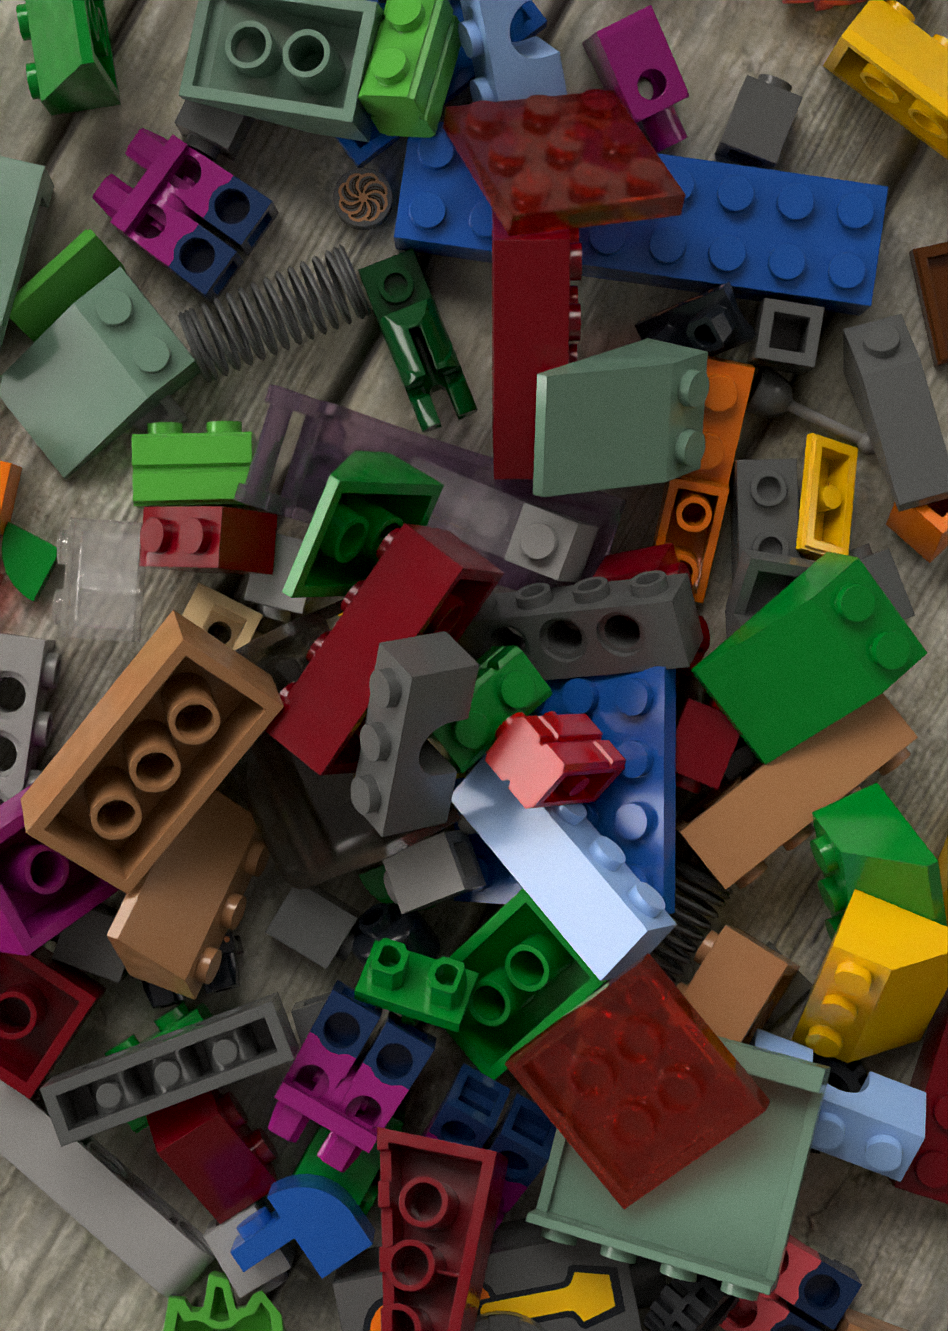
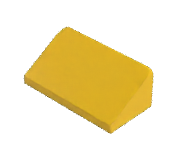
M815 433L807 434L796 550L806 559L817 561L826 552L849 555L858 448Z

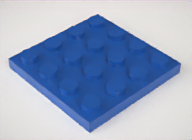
M654 666L642 672L545 680L553 694L528 716H541L549 711H555L558 715L587 714L603 733L601 740H609L626 759L624 770L595 802L582 803L587 811L586 818L600 835L611 839L621 848L626 857L624 863L641 882L652 886L662 896L665 902V911L668 914L675 913L676 669ZM457 778L455 780L454 790L465 778ZM455 805L454 830H460L458 826V819L461 815V812L456 808ZM477 832L475 834H468L486 885L454 898V901L491 904L508 903L523 887Z

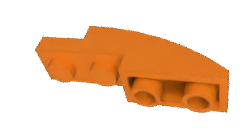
M712 356L707 358L709 391L704 405L703 434L706 444L701 459V467L698 470L665 482L653 546L673 543L679 563L683 562L688 567L692 580L694 601L698 603H703L730 490L728 484L755 372L754 365Z

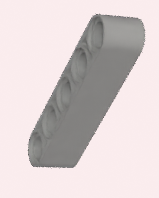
M0 1080V1154L160 1294L168 1299L171 1295L182 1296L215 1259L203 1234L92 1136L61 1147L41 1091L38 1090L28 1099Z

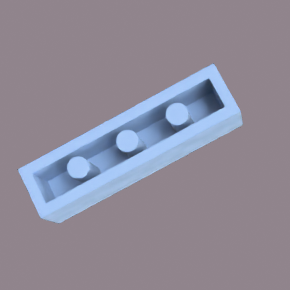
M485 754L454 790L451 802L600 981L630 975L677 925L665 911V902L662 896L652 886L641 882L624 863L626 857L621 848L611 839L600 835L586 818L587 811L582 803L525 809L508 789L510 781H502L486 763L485 758L487 754Z

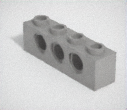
M0 632V687L5 680L12 677L22 683L26 692L25 701L17 711L8 710L0 701V736L11 740L17 751V758L13 766L8 770L0 768V799L6 802L33 784L43 772L36 770L39 747L48 746L53 726V713L45 711L48 688L56 689L58 685L62 656L59 653H54L55 640Z

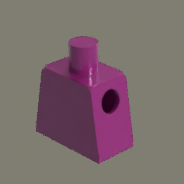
M651 5L595 32L582 42L625 128L641 121L655 153L688 138L673 104L689 97V93ZM639 77H643L651 83L653 87L651 99H645L639 93L637 86Z

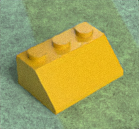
M869 0L841 35L823 67L948 160V39L938 34L931 37L914 24V15L896 0Z
M855 889L813 983L792 1040L814 1049L813 1052L820 1056L834 1057L845 1063L921 1040L948 988V927Z

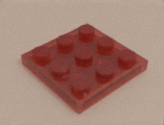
M589 89L577 94L557 96L532 95L527 99L499 102L480 100L469 105L446 107L443 128L509 236L680 216L682 213L685 193L613 90Z
M649 953L514 1052L505 1062V1066L623 1209L629 1207L764 1113L770 1103L769 1098Z

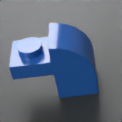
M297 1174L282 1178L271 1185L267 1198L275 1211L270 1213L267 1207H263L244 1219L236 1227L240 1235L235 1238L230 1253L242 1271L245 1272L295 1238L323 1279L373 1245L375 1229L355 1199L340 1184L319 1175Z

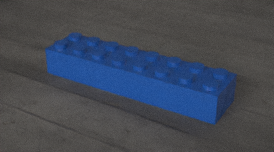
M439 122L436 134L431 138L408 137L394 242L395 248L398 250L407 251L413 248L414 252L492 263V207L565 206L568 226H579V243L582 244V276L703 293L730 282L735 298L761 302L764 298L825 307L824 311L860 316L872 304L888 186Z

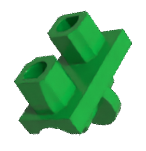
M383 938L380 941L375 940L355 988L354 999L401 1014V1022L410 1026H415L417 1020L459 1033L469 1001L476 988L479 973L465 969L463 962L444 956L440 959L430 958L407 950L404 943Z

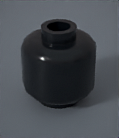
M394 902L389 904L379 903L368 908L359 918L358 928L352 942L353 954L363 967L366 964L375 940L380 941L383 938L404 943L407 950L430 958L438 959L440 953L438 936L418 910L401 914L399 905Z

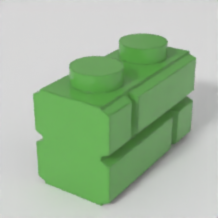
M387 0L383 12L385 19L380 22L358 95L367 113L372 114L371 119L380 133L387 136L422 138L435 136L461 47L458 32L460 22L457 16L453 15L454 10L448 0Z
M154 422L147 423V434H132V485L135 507L144 509V507L258 506L257 440L253 432H242V422H206V433H183V423Z

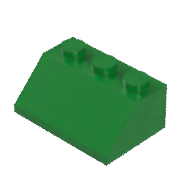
M878 783L812 812L816 838L810 841V847L818 866L823 871L824 878L819 880L817 884L821 897L831 914L830 918L825 919V926L831 941L855 889L947 926L939 862Z
M522 888L449 957L463 962L465 969L477 972L479 976L459 1033L448 1029L445 1030L479 1071L495 1080L581 1006L582 1001H587L611 979L600 981L524 888Z

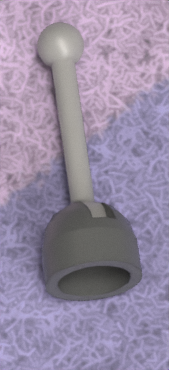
M762 367L757 373L751 385L746 406L747 412L761 418L772 419L789 411L856 443L861 453L865 455L875 454L867 432L862 434L793 401V391L789 381L779 373L766 367Z

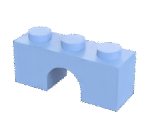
M460 0L464 21L459 23L458 32L466 55L472 58L475 79L470 81V93L479 114L486 115L505 131L570 109L560 52L538 36L519 42H511L510 24L516 11L529 0Z
M759 1028L756 1029L749 1044L813 1062L814 1049ZM871 1071L857 1093L845 1092L827 1083L811 1148L901 1182L925 1139L926 1092Z

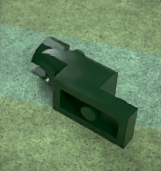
M413 248L358 269L422 432L425 433L442 428L431 399L432 393L442 389L447 392L458 421L476 413L478 409Z

